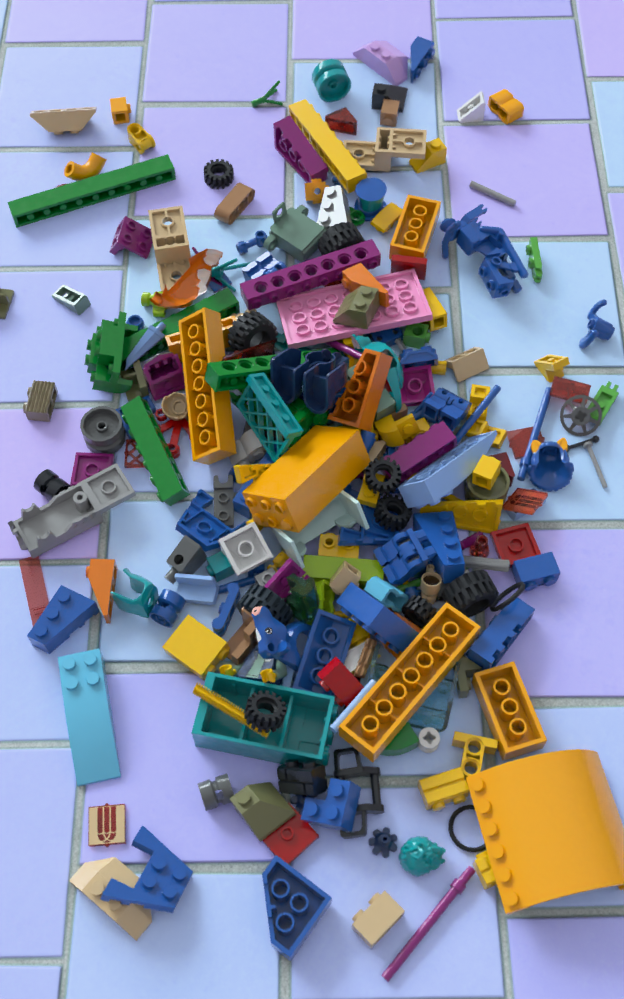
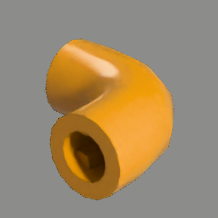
M92 152L88 161L83 165L73 161L68 162L64 169V175L75 181L99 175L107 159Z

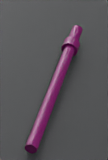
M468 866L458 879H454L450 884L451 888L383 972L381 976L387 982L390 981L458 894L461 895L465 890L466 883L476 872L471 866Z

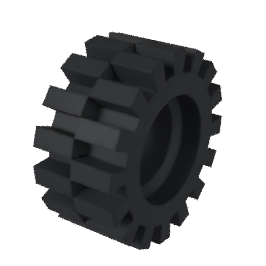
M216 159L214 162L210 160V163L207 162L206 166H204V181L208 187L211 185L212 189L216 187L219 190V187L225 189V185L229 187L233 183L234 169L232 164H229V161L224 162V159H221V161ZM217 172L224 173L223 175H214Z
M380 457V460L375 458L373 462L370 461L369 466L366 468L365 483L368 485L369 490L373 489L374 494L380 492L379 495L383 496V493L386 492V495H390V491L394 493L396 488L398 489L402 472L399 464L396 465L395 460L391 462L389 457H387V460H384V457ZM384 470L390 473L391 478L387 482H381L377 480L376 473Z
M390 494L388 497L384 495L383 498H380L374 510V517H376V522L380 521V527L384 525L385 530L391 528L392 532L395 529L398 532L401 529H405L413 511H411L412 508H407L403 497L398 499V495L393 497ZM389 511H393V512H395L397 515H393V514H391Z
M416 595L412 596L401 609L402 613L405 614L404 617L421 629L437 613V609L432 607L430 602L428 603L426 599Z
M262 690L258 691L257 694L254 692L248 698L244 719H247L246 723L248 725L252 723L251 728L253 730L257 727V732H262V729L265 730V733H269L270 729L272 732H275L276 729L281 727L287 711L285 701L281 702V696L276 698V693L274 692L272 695L266 690L265 694L262 693ZM258 709H266L272 714H264Z

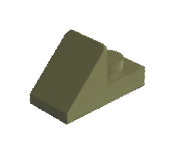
M464 655L453 667L459 699L467 698L469 690L472 689L470 677H473L474 673L482 670L480 666Z

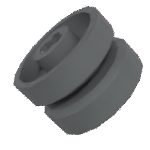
M98 406L86 412L81 419L80 429L86 446L92 453L112 454L122 448L126 440V432L121 416L115 409L107 406Z

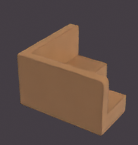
M244 607L241 609L243 624L227 642L230 647L227 658L236 665L242 664L258 645L252 613L244 609Z

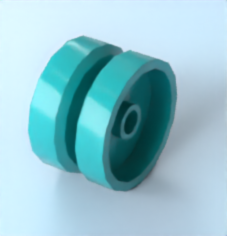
M337 59L324 60L314 68L312 82L323 101H339L349 93L351 80L341 61Z

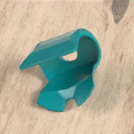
M124 568L123 571L129 576L131 588L141 595L137 599L132 600L113 591L110 594L120 610L149 618V613L159 597L158 588L146 578L133 574L128 568Z

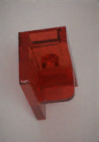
M554 376L549 395L566 401L576 395L589 396L591 385ZM583 398L575 399L572 402L581 404Z

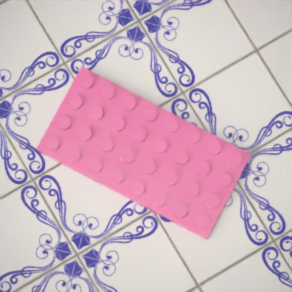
M415 269L375 277L389 293V306H379L368 329L333 323V318L345 296L351 293L342 284L313 289L278 300L276 305L288 348L297 349L349 338L351 334L358 336L433 320L431 309Z

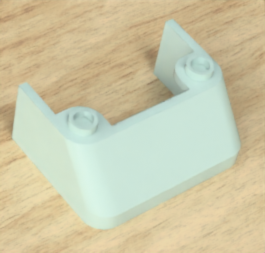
M342 490L299 533L271 528L287 556L303 569L305 566L301 558L307 551L305 544L336 525L340 528H351L354 524L358 523L366 530L370 527L360 502Z

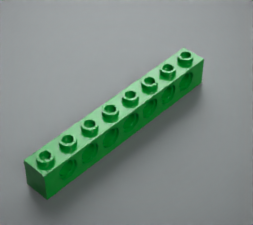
M326 348L330 350L331 354H333L334 352L341 353L339 350L335 348ZM323 349L302 351L301 364L305 362V356L312 351H321ZM276 355L211 362L207 364L204 379L215 392L246 388L248 385L246 378L249 374L264 372L271 382L270 361Z

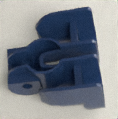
M287 348L273 357L270 361L271 383L285 404H290L300 397L303 385V398L307 408L315 414H323L334 405L335 395L347 383L349 358L342 356L339 352L331 354L328 349L312 351L305 356V362L302 364V351L295 348Z

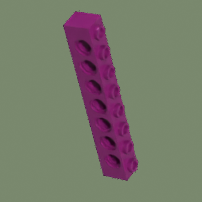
M373 239L240 283V293L248 311L257 309L261 306L275 303L278 300L310 291L313 288L342 280V271L359 263H362L367 270L374 269L380 266L381 253Z

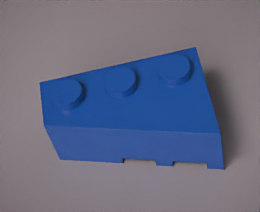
M61 585L27 637L32 646L50 654L70 637L69 635L77 628L83 627L89 618L93 615L96 616L100 610L95 601Z

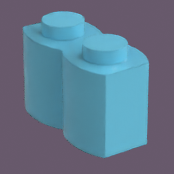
M377 576L368 580L364 588L367 594L395 612H401L402 607L409 600L408 595L390 584V582L383 581Z

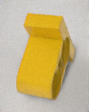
M458 731L454 732L452 746L463 748L460 767L465 780L466 777L473 775L467 773L465 767H473L476 773H479L484 753L494 755L497 750L498 740ZM476 746L479 752L473 753L468 747Z

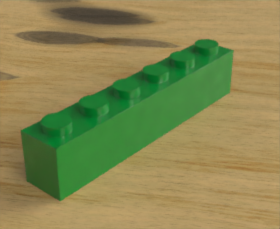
M137 396L121 406L122 418L130 427L128 430L129 434L137 443L135 447L138 453L143 456V465L151 474L150 481L157 487L159 500L172 506L189 496V490L148 402L141 396Z

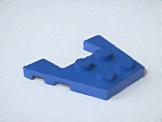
M348 484L343 490L357 500L359 493L352 490V486ZM360 504L370 528L366 530L360 525V530L357 531L341 527L338 535V545H385L399 531L397 532L395 529L392 532L391 528L385 530L384 525L380 527V521H375V508ZM389 511L391 514L397 515L395 512Z
M200 489L197 492V496L191 501L189 508L185 510L177 522L175 530L183 536L187 535L199 544L203 551L207 552L220 548L218 540L246 526V521L234 529L229 528L205 510V508L213 504L214 498Z
M141 826L131 846L151 855L150 860L134 888L111 878L102 893L101 900L107 902L110 899L121 901V904L130 905V903L144 905L143 908L173 913L193 871L146 827Z

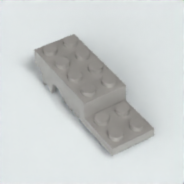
M116 463L77 483V485L71 486L65 491L63 490L58 495H55L49 503L40 508L35 503H32L28 509L22 508L21 517L15 521L11 520L8 522L12 534L15 535L21 550H28L34 559L102 523V513L136 496V493Z

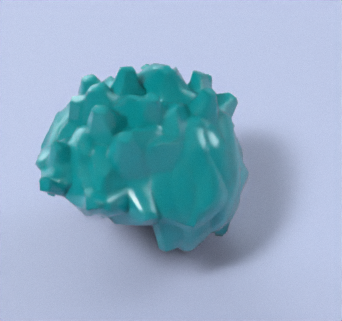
M416 836L404 843L398 858L406 872L420 877L430 873L432 870H436L445 862V859H442V855L446 850L439 847L437 843L431 842L427 837Z

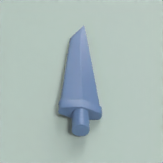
M160 322L156 327L152 325L148 327L127 357L125 370L165 337L162 331L166 328V325L163 322Z

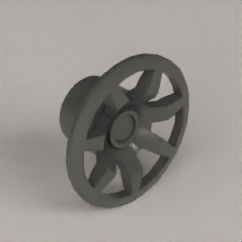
M576 395L569 398L563 404L560 411L562 426L567 432L575 436H586L593 433L599 427L602 420L600 405L596 400L586 395ZM583 398L579 407H576L571 402L575 399ZM586 399L592 401L595 407L587 409L585 407ZM569 404L573 410L572 413L563 415L565 407ZM596 409L599 414L598 421L591 418L590 414ZM564 418L572 419L573 423L570 428L565 424ZM588 422L596 424L591 430L586 431V424ZM576 425L581 426L583 433L574 432L572 429Z

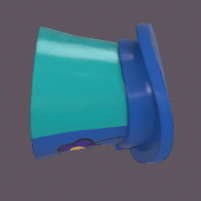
M366 178L356 185L355 192L358 198L355 201L354 209L363 212L365 221H372L387 206L384 201V196L387 192L386 184L378 178Z

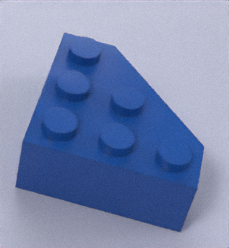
M350 582L336 601L342 606L340 611L349 618L351 617L360 626L363 624L362 628L373 636L376 634L375 637L382 643L386 644L388 641L390 644L387 647L397 654L400 651L403 653L419 634L387 607L352 582Z
M276 855L262 873L271 946L291 962L331 905L332 897Z

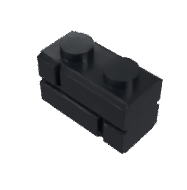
M288 759L285 761V764L277 768V775L280 780L278 782L279 792L318 796L328 789L327 779H325V766L316 764L315 760L298 763L296 759Z

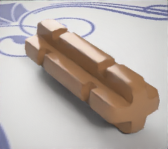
M366 639L354 675L356 677L365 678L377 645L375 639Z

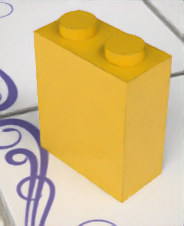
M189 614L162 646L169 656L204 681L208 671L215 672L216 665L220 660L223 661L228 656L230 649L227 641Z

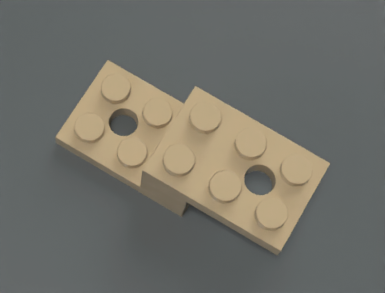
M377 127L376 142L344 140L343 145L346 150L348 149L351 152L352 157L357 159L362 169L390 172L392 157L425 159L427 130Z
M183 206L148 210L162 292L165 285L169 291L180 279L172 278L173 276H182L190 267L189 258L191 254ZM165 222H172L169 225L164 224Z

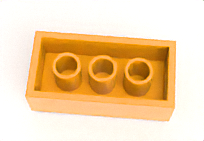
M407 195L390 243L389 259H391L393 254L426 258L439 219L441 201Z
M509 662L474 673L471 683L492 736L495 740H498L497 749L502 761L543 749L547 739L515 662Z

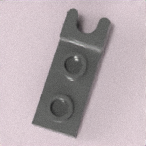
M215 475L213 478L214 517L229 528H234V478L232 475H229L228 481L223 484L219 482L218 476Z

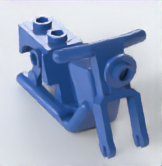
M483 204L466 213L460 221H456L454 218H446L442 221L440 229L446 232L442 240V257L444 259L449 256V242L456 239V243L466 255L470 256L478 251L485 256L478 274L481 276L492 299L508 296L511 288H513L515 293L521 291L522 287L518 280L515 279L514 273L518 272L521 279L527 278L529 274L503 228L481 226L482 221L476 223L479 219L478 217L487 212V208L482 209L484 207ZM508 256L512 261L511 264L507 262ZM498 268L503 270L505 276L500 274Z

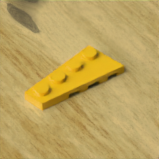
M503 499L441 501L434 506L427 504L420 508V513L453 511L458 529L490 534V532L498 530Z

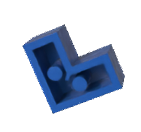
M330 778L326 800L306 797L301 820L315 826L352 832L361 787L351 781Z

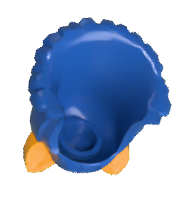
M561 438L557 442L543 443L533 440L531 443L533 453L531 465L527 468L531 483L538 489L548 492L552 490L558 491L566 487L570 483L574 472V465L572 462H569L570 458L567 453V440Z

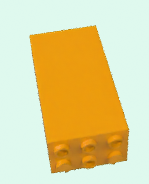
M315 425L252 482L242 494L256 525L299 533L369 465L371 460L359 430Z

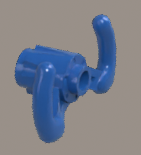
M605 299L598 301L588 312V333L579 341V348H586L597 337L602 340H609L615 331L613 324L596 315L597 311L607 304Z

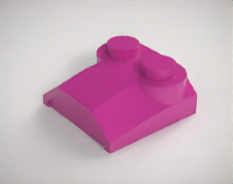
M431 365L402 368L404 374V383L400 390L402 404L404 403L407 407L419 406L430 392H433L434 395L435 388Z

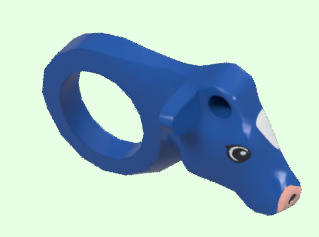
M254 607L252 617L255 623L260 656L263 659L279 660L297 672L301 661V656L296 646L297 637L300 633L309 636L312 626L301 621H294L285 626L272 616L267 607Z

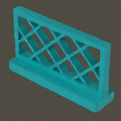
M265 373L249 374L246 378L248 385L236 406L273 462H276L286 452L294 438L301 436L304 430ZM246 400H248V410L244 406ZM253 401H256L257 411H254ZM255 415H257L258 425L255 422ZM263 415L266 416L267 426H264ZM264 429H267L268 439L264 435ZM273 430H276L277 441L273 439ZM274 444H277V454L274 451Z

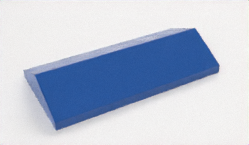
M317 609L292 688L334 696L335 694L331 689L327 692L319 684L322 679L317 673L335 657L343 664L345 663L357 623Z

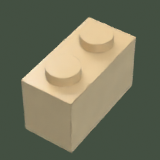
M385 890L381 895L377 892L369 900L370 906L365 911L360 909L352 918L354 921L352 929L371 949L405 913V910Z

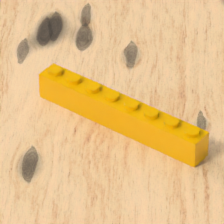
M303 99L289 105L290 116L320 158L326 163L348 194L354 192L356 185L361 180L367 178L365 169L359 166L357 159L352 157L348 149L346 150L343 142L338 140L335 132L330 130L327 122L322 120L320 113L315 111L312 104Z

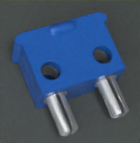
M399 327L366 334V337H369L371 342H382L389 347L397 344L401 351L406 349L402 341L403 333Z

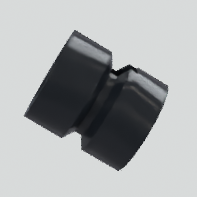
M50 469L42 471L35 479L33 485L34 489L49 501L55 495L71 487L70 484L59 478Z

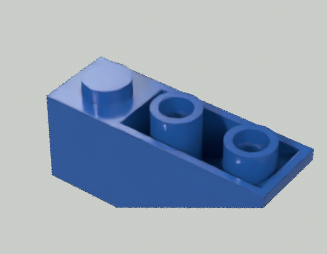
M417 36L411 44L410 83L419 78L422 69L426 68L429 59L433 58L435 54L433 41Z

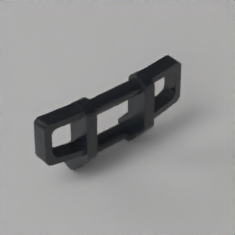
M354 747L337 749L333 752L334 778L345 780L362 776L370 777L373 804L366 803L358 804L356 815L362 814L361 830L349 833L340 830V835L344 839L365 837L367 835V814H382L385 812L384 805L381 803L380 768L362 766L360 752ZM354 753L357 767L340 769L339 757Z

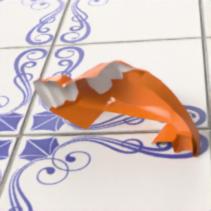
M205 249L190 257L189 269L168 291L165 285L162 294L156 291L154 297L149 300L155 306L167 309H180L192 305L199 295L206 292L210 284L211 269L219 264L223 252L216 249Z

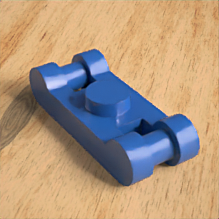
M235 582L227 586L228 596L225 603L222 602L219 607V617L212 621L213 632L219 637L225 635L241 597L239 585Z

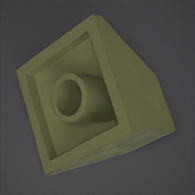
M271 782L247 785L230 798L236 812L260 842L296 815L295 811Z

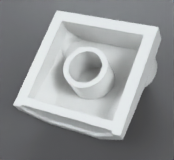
M255 522L218 540L221 551L227 557L237 576L273 558Z

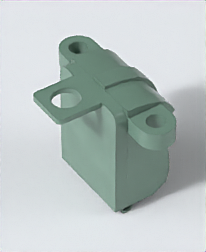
M281 202L272 211L274 224L270 227V235L264 241L263 247L270 252L278 247L296 260L303 262L309 259L318 249L319 239L326 230L323 226L307 217L309 209L304 205H300L296 209L289 208L286 210L285 202ZM282 208L281 214L277 217L278 211Z

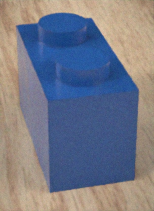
M552 552L515 560L511 568L516 583L524 582L526 591L533 590L537 586L544 584L545 586L553 585L558 581L561 573Z

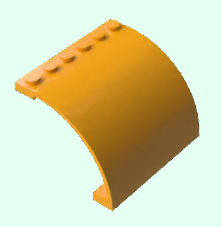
M585 749L548 752L510 761L466 777L505 914H512L530 908V906L585 891L618 886L619 890H624V826L598 752Z

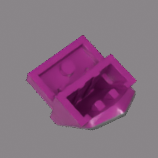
M173 352L158 353L145 362L143 375L154 401L185 388L183 367L178 354L174 355Z

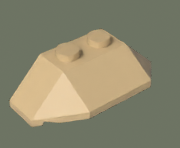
M97 106L33 110L30 112V117L48 132H54L55 135L63 134V131H70L71 134H75L85 127L96 113Z
M116 857L85 862L69 881L137 941L152 923L151 909L143 908L144 905L133 903L124 905L121 904V901L111 899L109 902L103 901L101 896L111 878L134 888L139 877Z

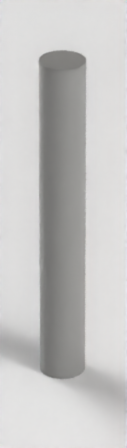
M471 181L469 187L514 207L516 205V200L477 182Z

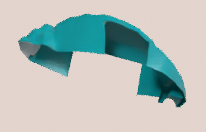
M351 334L355 350L363 353L366 348L393 357L387 380L392 390L389 394L396 401V413L399 412L402 407L400 390L403 387L404 374L395 352L385 343L371 342L369 337Z

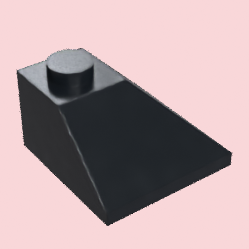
M374 83L371 109L381 110L384 99L400 101L399 112L403 113L408 88Z

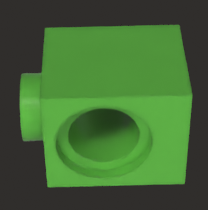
M423 323L406 325L403 335L404 345L421 349V347L425 346V343H429L431 333L428 332L429 325Z

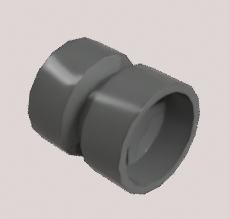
M227 773L215 777L213 782L208 779L197 783L206 811L217 808L219 803L223 805L231 803L230 798L234 793Z

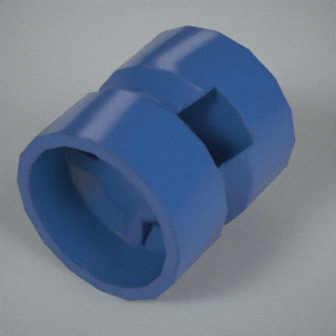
M163 589L157 599L158 603L154 604L149 616L158 624L171 628L178 618L177 613L181 612L186 600L172 590Z

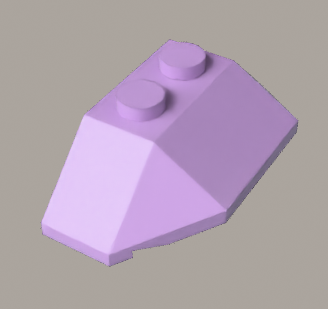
M375 40L353 52L356 58L391 84L398 86L407 80L408 56L389 42Z

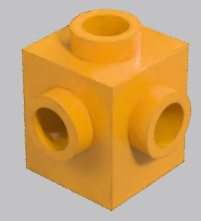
M311 179V183H304L305 200H313V204L321 203L324 189L329 187V185L321 182V179ZM316 188H319L320 190L318 194H315L314 192Z

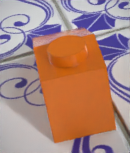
M362 263L342 271L343 279L341 282L345 289L353 292L360 286L378 288L380 305L384 307L389 306L388 291Z
M90 559V566L86 567V578H89L106 623H111L114 600L110 592H115L118 568L115 559Z

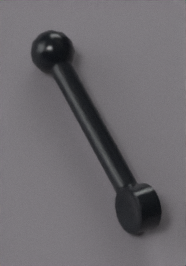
M595 435L591 439L568 445L567 453L570 449L582 446L588 441L597 443L600 439Z

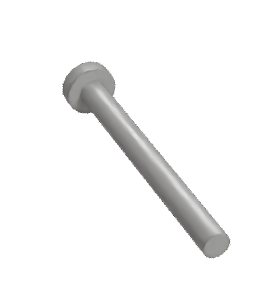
M588 441L583 444V447L588 450L602 487L605 489L608 486L592 450L593 443Z

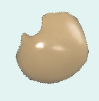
M173 392L163 398L161 403L162 411L169 419L179 421L188 416L185 394Z

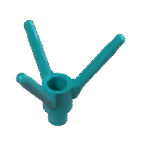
M235 258L220 266L212 267L211 277H215V279L222 282L230 290L236 292V289L222 278L223 272L246 267L250 262L229 266L238 261Z

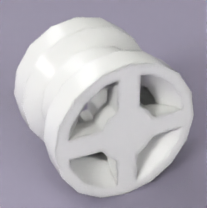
M427 727L420 731L418 736L420 740L419 749L424 753H433L437 750L440 735L436 729Z

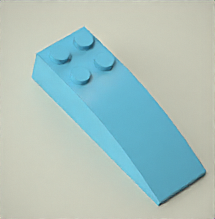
M100 648L58 657L66 723L77 786L120 778L121 771L106 669Z

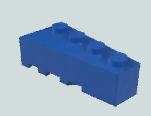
M453 511L413 514V531L423 529L426 533L427 541L422 543L421 546L424 548L433 546L436 556L432 559L437 574L441 576L443 584L451 583L459 576L465 574V561Z
M518 597L491 619L487 629L481 632L477 641L467 651V658L482 668L481 671L496 667L531 620L535 609Z

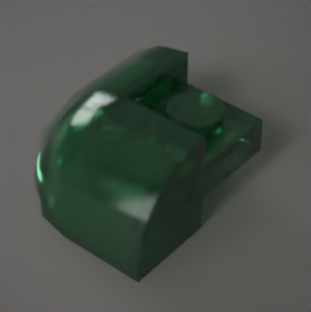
M293 573L286 577L291 594L285 597V601L291 608L293 617L306 624L315 617L320 607L318 590L312 577L305 580Z

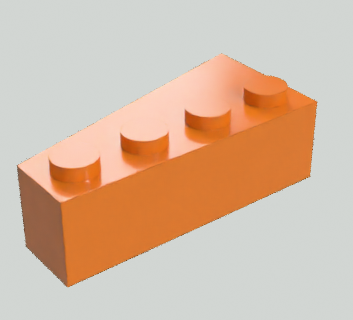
M365 348L353 370L354 374L351 380H348L345 385L346 389L342 397L338 398L335 403L337 405L335 410L329 414L327 419L370 432L393 357Z

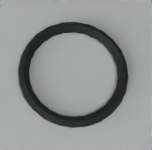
M518 582L503 591L490 606V610L492 612L499 611L513 602L524 591L525 583ZM519 588L510 598L496 606L507 594Z
M474 805L462 806L453 812L448 824L450 837L457 847L462 850L480 852L486 849L485 844L475 848L467 847L461 844L454 835L453 823L456 816L464 810H475Z

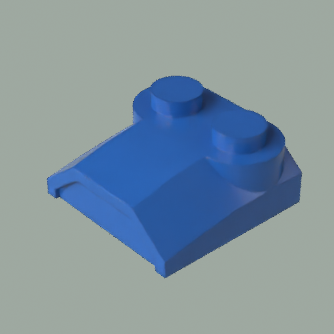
M423 346L421 350L414 351L413 349H405L399 354L402 368L438 365V355L436 354V349L432 348V346Z

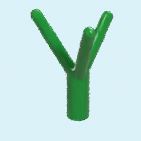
M280 80L264 96L252 100V106L255 107L265 102L283 105V102L267 99L278 91L275 88L280 84Z

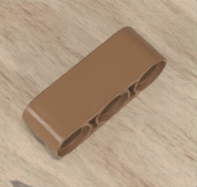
M240 182L237 183L216 207L214 218L231 225L251 203L255 196V189Z

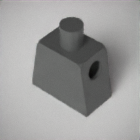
M185 535L166 561L171 569L164 578L171 584H174L176 582L174 578L175 573L193 575L207 560V555L202 547Z

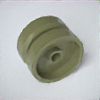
M501 467L500 474L491 490L473 484V472L467 477L464 490L465 500L503 499L504 505L510 485L509 475L504 468Z

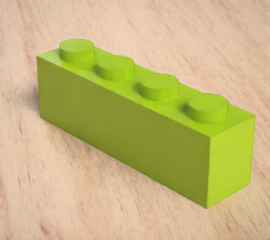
M304 555L303 563L305 567L303 570L306 573L302 576V579L309 575L313 579L310 584L323 579L330 582L332 576L345 560L361 571L358 587L364 590L366 583L372 577L377 576L382 580L384 579V566H381L378 560Z

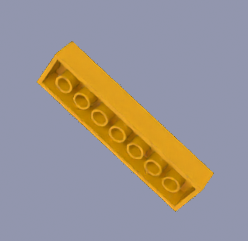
M204 307L179 320L178 323L192 458L194 462L210 465L237 453L229 390L215 392L204 379L208 363L226 361L221 314Z
M446 602L340 724L339 736L371 762H374L476 641L481 626Z

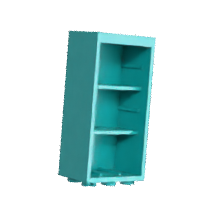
M208 671L204 684L205 689L212 690V693L214 691V695L217 693L216 696L219 694L220 697L221 695L223 700L226 698L228 703L230 701V704H235L234 707L237 705V709L239 707V710L242 708L241 711L243 709L245 711L248 698L254 692L257 694L261 690L265 694L266 690L269 691L270 695L273 692L276 693V698L281 696V702L285 701L287 711L281 727L276 729L275 732L270 731L268 737L265 738L263 735L258 734V732L256 733V731L246 727L247 725L223 713L224 711L200 699L191 732L196 747L278 764H285V761L288 759H296L298 763L315 760L316 764L328 765L330 746L328 745H332L334 732L329 727L338 718V705L335 704V696ZM258 709L264 714H272L266 709Z

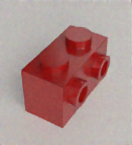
M337 657L332 659L317 673L322 679L319 684L327 692L330 689L335 694V701L340 707L343 705L347 707L364 688Z

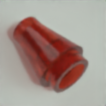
M478 535L470 546V554L475 557L486 558L490 552L488 538L485 535Z

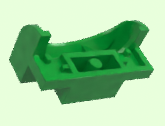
M119 311L118 318H114V321L102 319L101 326H97L96 333H93L92 339L87 341L86 350H89V354L85 356L84 365H87V373L91 374L90 382H93V390L118 394L125 393L132 387V380L119 377L124 338L138 332V326L126 324V312Z

